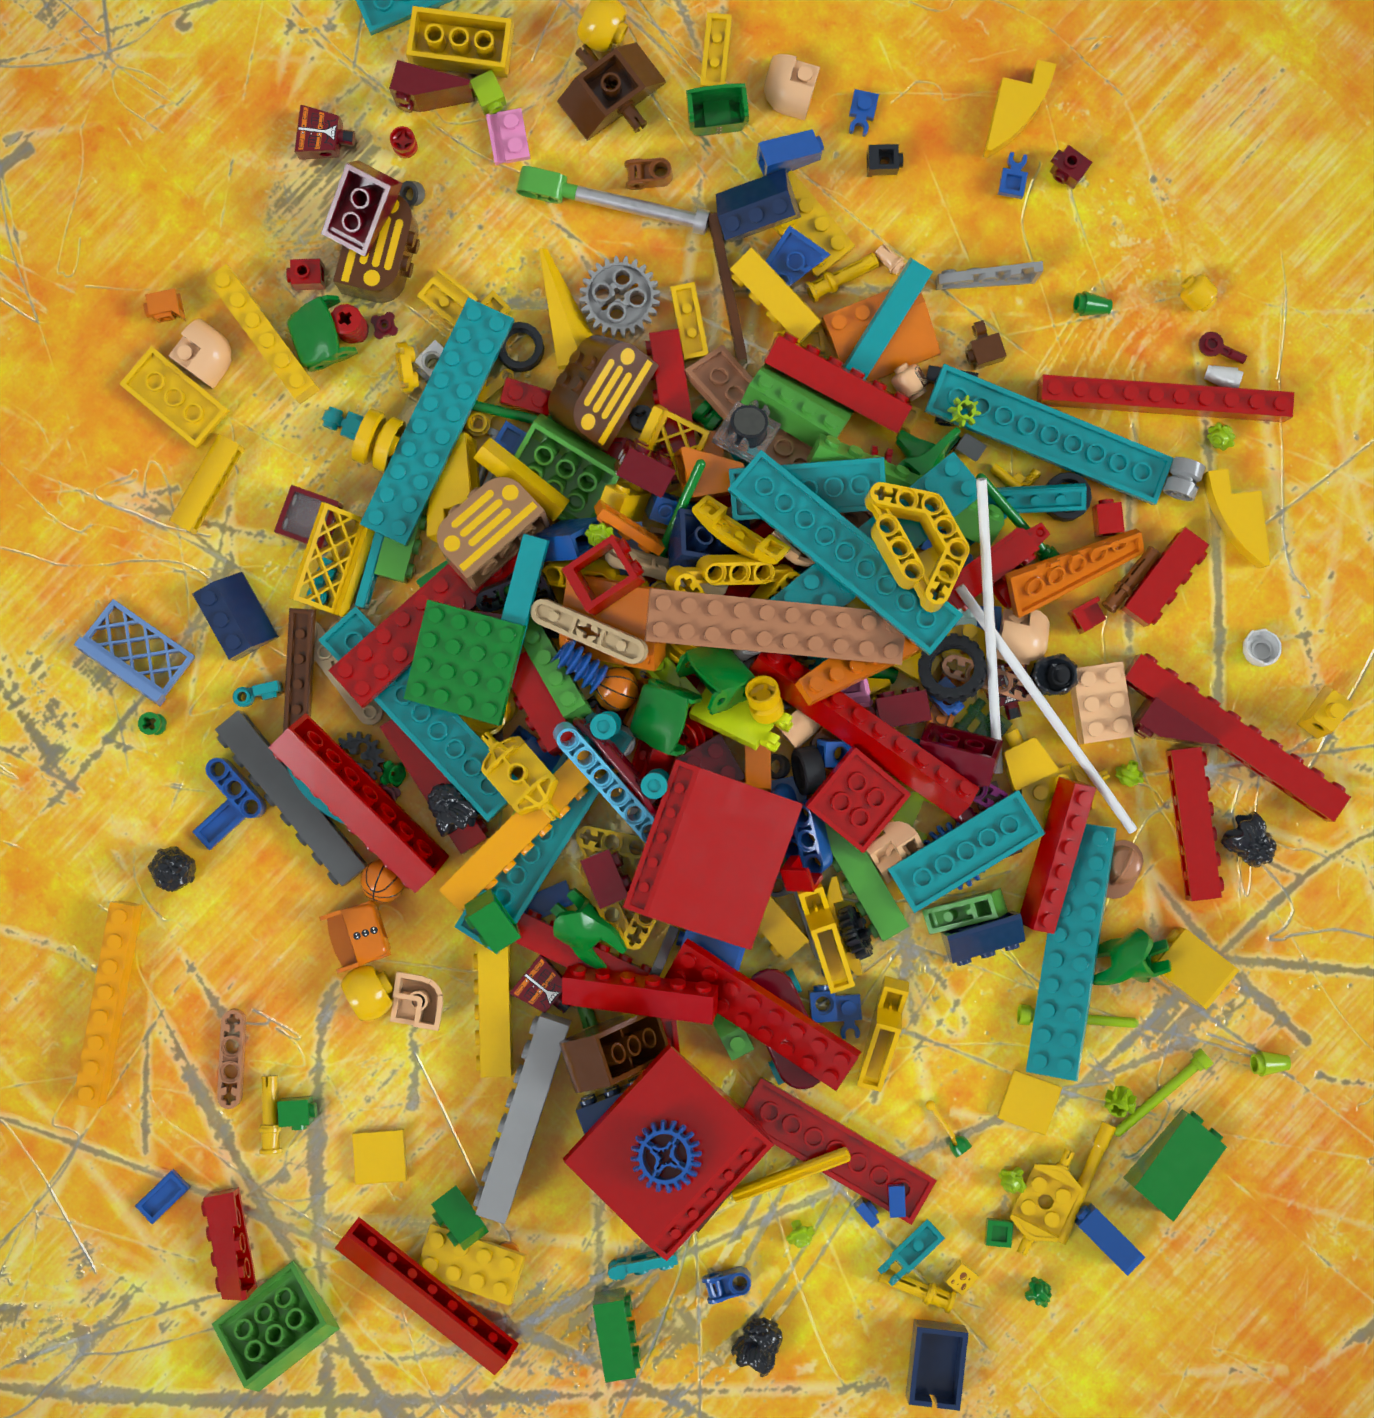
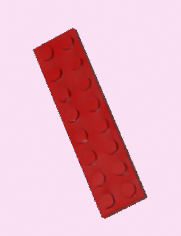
M688 938L683 943L664 977L669 979L682 978L685 981L691 982L706 981L710 984L718 985L717 1013L835 1091L838 1090L862 1053Z
M763 1077L759 1078L743 1106V1109L759 1122L774 1145L803 1162L846 1147L850 1153L851 1160L825 1170L822 1173L889 1211L888 1185L904 1184L906 1217L899 1218L911 1225L937 1181L936 1178Z

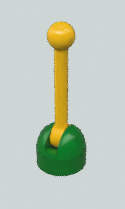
M932 1100L927 1101L926 1109L932 1111L951 1137L949 1147L953 1155L957 1158L969 1150L972 1145L968 1139L961 1135L956 1136L935 1108V1102Z

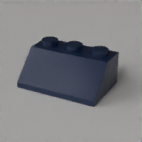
M786 168L716 194L717 216L724 238L729 242H734L801 218Z
M678 509L668 543L670 568L678 565L682 567H696L697 561L705 555H740V553L734 551L711 534L696 518L692 510ZM735 520L750 529V520ZM715 566L708 570V574L713 572ZM739 566L733 569L732 574L738 570Z
M243 572L216 580L192 593L229 660L236 662L279 637Z
M1009 911L996 919L941 932L949 962L952 964L957 963V966L971 963V958L979 955L981 959L996 955L995 950L1005 948V951L1017 949L1020 947L1019 943L1025 941L1022 917L1020 913L1015 911Z

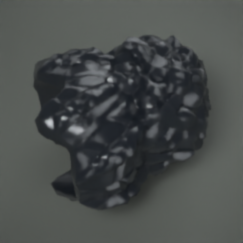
M1061 653L1041 657L1034 663L1030 678L1042 695L1061 696L1067 694L1072 687L1077 685L1079 681L1077 679L1078 666L1065 654Z
M452 783L438 784L432 787L431 793L427 795L429 810L432 811L433 816L436 818L435 826L441 837L453 833L458 828L463 830L467 827V824L473 827L476 818L480 816V813Z
M1254 811L1249 815H1237L1235 820L1238 827L1226 831L1221 843L1229 852L1237 853L1251 867L1258 868L1262 864L1271 863L1275 856L1277 844L1270 833L1266 832L1267 826L1263 818Z
M174 846L173 848H160L157 850V854L148 865V869L157 887L167 892H173L194 881L196 864L193 858L186 855L179 847Z
M753 1317L752 1321H749L743 1328V1336L738 1337L734 1342L731 1353L733 1356H737L736 1364L739 1367L750 1366L760 1373V1377H764L774 1368L775 1354L779 1352L783 1340L782 1331L774 1321H770L765 1317Z

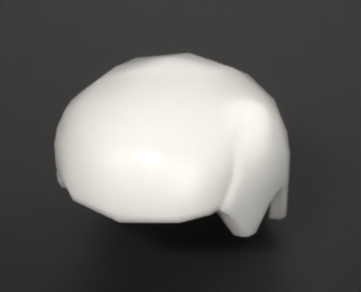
M1266 628L1252 630L1243 641V654L1252 665L1259 667L1274 664L1280 657L1281 642L1277 635Z

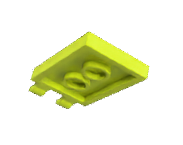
M707 687L702 693V701L696 703L689 713L690 719L754 750H757L759 745H762L768 750L776 752L781 745L778 742L780 736L770 732L773 726H776L785 732H789L793 726L791 722L793 716L785 712L776 722L771 724L758 723L751 715L747 700L726 711L711 715L707 707L713 694Z

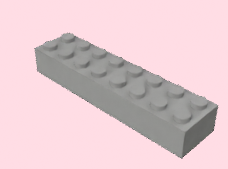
M542 1012L540 1016H535L529 1031L530 1034H533L532 1041H527L521 1058H524L525 1062L524 1065H519L513 1080L514 1083H517L516 1089L512 1088L509 1093L505 1107L510 1109L508 1114L504 1113L498 1126L497 1132H500L501 1136L500 1138L496 1137L489 1154L490 1157H493V1161H488L481 1181L486 1183L485 1186H480L473 1204V1206L477 1207L475 1215L505 1224L562 1052L559 1042L566 1039L572 1020L548 1012Z

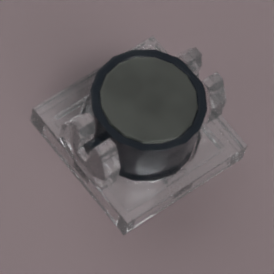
M757 400L751 401L749 405H744L737 401L715 433L712 443L751 462L760 450L766 452L780 430L781 424L769 418L770 410L768 406L764 405L762 409H759Z

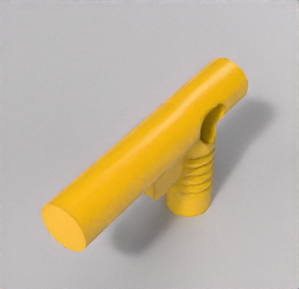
M996 463L989 470L1009 487L1032 486L1041 475L1038 470L1033 468L1027 478L1019 472L1012 477Z

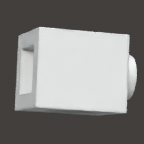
M436 340L415 360L416 365L419 367L416 372L425 381L430 378L434 370L427 367L429 360L433 358L439 359L444 349Z

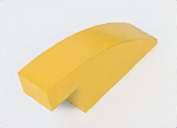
M1037 60L1032 71L1030 83L1002 78L997 92L983 157L989 158L1007 146L1032 120L1048 91L1057 64Z
M466 432L460 434L429 500L427 537L438 543V528L441 522L448 516L450 509L456 504L461 505L468 499V494L474 488H480L478 462L473 459L477 453V443Z
M1229 469L1212 470L1204 473L1203 483L1210 508L1227 539L1240 554L1258 569L1270 566L1262 491L1231 494Z
M820 882L814 892H797L830 993L833 994L854 987L853 977L822 883Z
M884 976L857 1079V1086L878 1092L882 1091L902 1030V1012L909 994L908 981Z

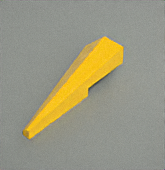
M540 248L539 253L558 370H564L569 363L572 353L577 350L583 340L593 334L548 249Z

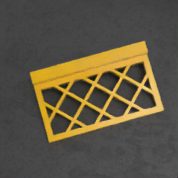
M654 405L639 439L649 445L648 448L654 451L656 443L665 440L669 455L676 469L675 474L679 480L669 438L682 435L685 447L697 448L696 450L702 451L711 431L668 411L667 408L661 405ZM668 417L677 421L680 432L667 436L664 425ZM683 425L689 427V429L684 430ZM695 430L703 434L698 445L689 446L686 432ZM661 432H662L663 438L658 439L659 436H660V434H661ZM620 478L619 482L627 483L629 481ZM679 485L677 490L670 492V494L681 497V485Z
M321 502L289 599L340 617H344L349 613L375 534L374 531L360 525L362 517ZM328 510L333 512L336 522L329 526L325 522ZM352 519L356 523L353 531L347 534L343 523ZM339 527L342 538L333 542L329 531ZM324 535L328 546L319 550L316 543L318 537ZM345 543L347 548L345 555L339 558L335 547ZM331 551L334 562L325 566L321 555ZM316 559L320 570L310 574L308 569L309 563ZM337 567L339 572L337 579L331 582L327 571ZM323 575L326 585L317 590L313 579ZM308 583L312 593L304 598L300 597L299 593L302 585ZM329 591L330 599L328 605L325 606L322 604L319 595Z

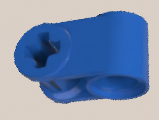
M742 1266L712 1272L701 1278L702 1283H705L707 1288L708 1304L720 1303L727 1299L747 1294L751 1288L752 1280L750 1271ZM737 1276H743L747 1283L743 1286H738L733 1282V1279Z

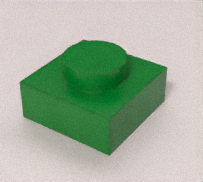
M987 1218L985 1245L1011 1248L1014 1222L1012 1220Z

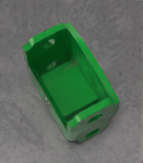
M745 83L713 85L686 90L689 129L694 135L706 136L739 132L749 122Z
M324 295L317 297L291 314L287 321L300 364L303 367H307L310 372L322 370L334 363L344 361L358 354L356 347H339L336 328L329 308L340 303L339 296Z
M701 646L686 650V653L680 657L675 670L679 678L695 674L713 694L707 707L711 715L726 711L740 702L746 701L745 687L749 681L755 678L754 674L731 649Z
M650 678L648 684H645L641 689L630 725L632 735L667 755L679 756L685 754V746L678 744V741L684 729L688 703H700L702 695L660 679Z

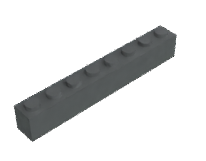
M238 710L215 729L219 734L216 738L221 745L232 750L235 754L232 756L234 761L241 768L245 766L250 773L248 776L250 781L257 788L259 786L262 787L266 792L264 797L272 807L277 806L282 812L280 814L281 819L287 826L292 825L298 832L295 834L297 839L304 846L308 844L313 850L312 857L320 866L324 864L330 871L327 875L335 885L346 886L364 871L368 864L331 818L315 807L303 795L290 776L287 766L274 757L273 752L268 748L271 744L244 711Z

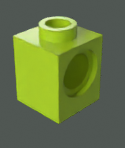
M492 70L470 80L484 115L488 113L495 114L501 111L503 106L507 105L505 96Z

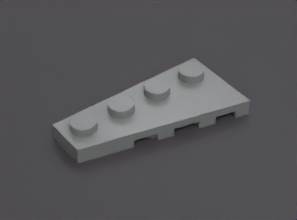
M1043 261L982 269L971 268L958 272L953 269L944 270L941 274H938L935 280L936 290L1035 284L1043 272Z

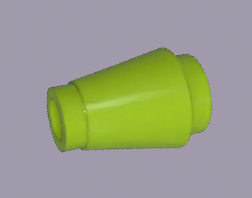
M1258 1051L1256 1054L1251 1055L1250 1067L1254 1074L1262 1077L1290 1070L1291 1060L1288 1055Z

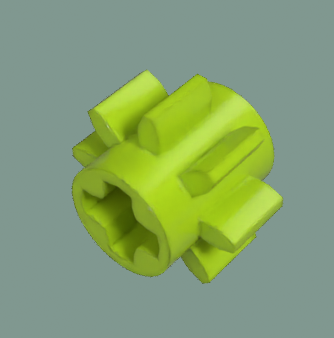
M966 395L962 402L959 398H955L953 400L955 407H950L947 410L952 413L953 418L950 422H958L959 428H963L966 422L970 426L975 424V420L972 417H977L981 414V412L976 411L978 401L973 403L969 400V395ZM966 408L968 413L962 415L960 411Z
M1115 1086L1114 1092L1107 1090L1104 1107L1108 1108L1111 1115L1123 1118L1126 1117L1127 1112L1134 1113L1137 1105L1135 1103L1137 1096H1134L1132 1091L1125 1086Z

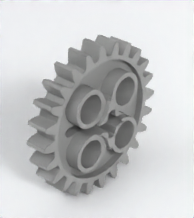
M615 256L614 263H610L605 258V266L602 267L599 263H596V272L588 270L591 279L583 278V283L587 287L580 288V293L586 296L579 298L581 304L587 305L582 308V313H590L586 317L587 322L595 320L593 328L596 330L602 326L603 335L608 330H611L612 338H615L617 332H621L622 338H625L626 331H630L632 336H635L634 328L637 327L643 332V322L651 325L652 322L649 315H657V311L652 307L660 306V301L654 299L660 296V291L653 290L658 286V282L650 281L653 278V272L645 274V264L640 268L637 267V259L632 264H629L627 256H625L623 262H619L618 257ZM621 275H625L630 280L627 284L621 285L616 282V279ZM634 284H638L637 288L631 289ZM601 289H605L609 292V295L605 299H599L596 297V293ZM615 294L624 295V300L616 299ZM635 295H640L644 298V301L639 305L631 303L630 300ZM609 305L606 310H601L603 306ZM619 309L624 314L620 319H613L610 316L611 312Z

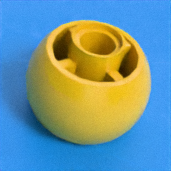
M591 0L577 28V35L581 42L590 49L600 52L609 51L613 44L619 46L629 27L628 24L624 23L627 17L624 6L618 0Z
M365 965L357 967L347 973L341 982L342 990L350 1006L361 1021H372L380 1018L387 1013L393 1004L390 993L394 991V987L385 971L378 973L374 966Z

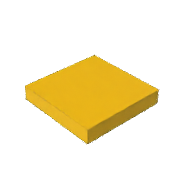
M1013 1069L997 1118L1046 1136L1062 1087Z
M404 1129L355 1132L352 1134L355 1185L407 1181Z

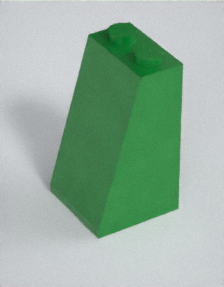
M1183 1109L1123 1177L1173 1222L1227 1148L1221 1142L1223 1136L1212 1127L1208 1131L1202 1125L1204 1120L1194 1111L1188 1113Z

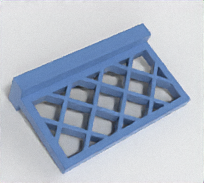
M114 599L108 604L83 638L79 637L74 644L82 653L158 706L163 704L166 700L165 696L195 659L192 653ZM116 607L123 612L124 622L110 624L109 615ZM127 616L130 617V618L133 619V620H132V621H128ZM140 624L143 626L144 636L130 638L129 625ZM125 626L126 639L112 641L111 628ZM107 629L109 642L96 643L91 639L97 630ZM147 630H149L154 635H148ZM162 639L165 650L151 652L149 640ZM145 640L147 653L133 655L131 643ZM127 643L129 656L119 658L115 656L113 645ZM168 644L172 646L174 649L169 650ZM109 646L110 652L104 647ZM180 652L187 657L181 665L171 667L169 654ZM166 655L167 668L153 670L151 657ZM148 657L149 670L142 672L135 670L134 660ZM130 660V666L124 661ZM168 672L169 681L162 689L155 684L154 674ZM144 675H150L151 680H149Z

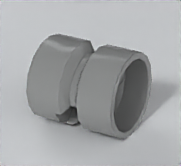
M1175 457L1170 468L1172 476L1166 479L1163 492L1179 500L1194 501L1199 488L1196 482L1202 480L1206 467L1202 463L1189 458Z

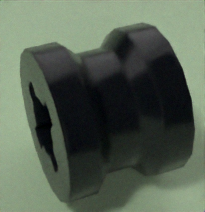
M637 405L629 415L630 425L636 432L642 433L652 411L648 406Z

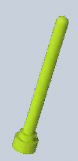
M1019 1004L1017 1010L1018 1025H1030V1023H1033L1035 1008H1031L1030 1005ZM1088 1014L1087 1025L1136 1028L1139 1025V1021L1136 1018Z
M1199 1048L1192 1054L1193 1058L1188 1066L1138 1107L1133 1114H1130L1116 1126L1114 1135L1117 1137L1122 1136L1198 1070L1201 1072L1203 1069L1207 1070L1214 1064L1212 1060Z

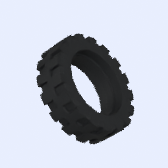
M950 633V636H946L930 656L922 650L921 657L918 660V673L923 687L930 696H934L938 701H947V703L954 704L955 701H960L961 703L967 701V698L970 696L971 698L974 697L977 691L983 687L984 680L987 677V664L984 652L979 648L977 642L971 641L968 636H958L957 633ZM950 649L961 650L967 653L974 664V671L970 680L964 685L955 688L943 687L938 684L931 673L932 662L935 657L943 651Z

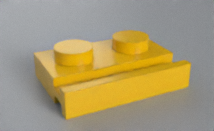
M440 268L417 295L419 300L453 327L468 297L479 302L477 297Z

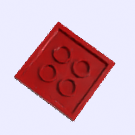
M852 746L806 802L805 806L860 852L864 853L911 796V793L859 749Z

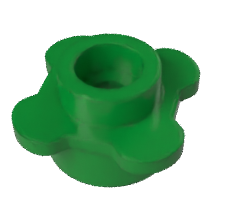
M390 760L384 762L383 775L380 777V782L384 785L390 783L395 787L400 786L406 777L405 766L402 762L397 764Z

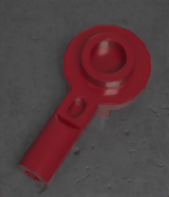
M1207 332L1199 339V350L1205 356L1214 357L1221 354L1242 365L1247 359V355L1224 345L1223 338L1216 332Z

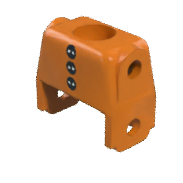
M370 900L319 917L320 921L327 919L329 936L334 952L343 966L336 969L337 974L391 955L390 943L379 909L374 901Z

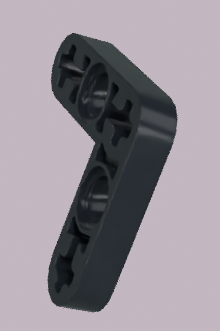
M542 571L538 584L540 592L536 594L534 602L546 597L558 603L549 581ZM512 576L482 588L477 594V607L483 612H493L503 608L507 598L504 587L510 585ZM497 589L499 590L500 596L495 597L492 600V604L489 605L488 602H482L484 595L492 598L497 595ZM542 626L548 636L559 638L558 632Z

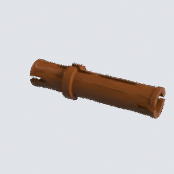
M1148 546L1147 550L1124 578L1115 583L1114 590L1102 602L1103 607L1109 612L1115 613L1127 597L1132 596L1133 589L1162 556L1161 553L1154 547Z

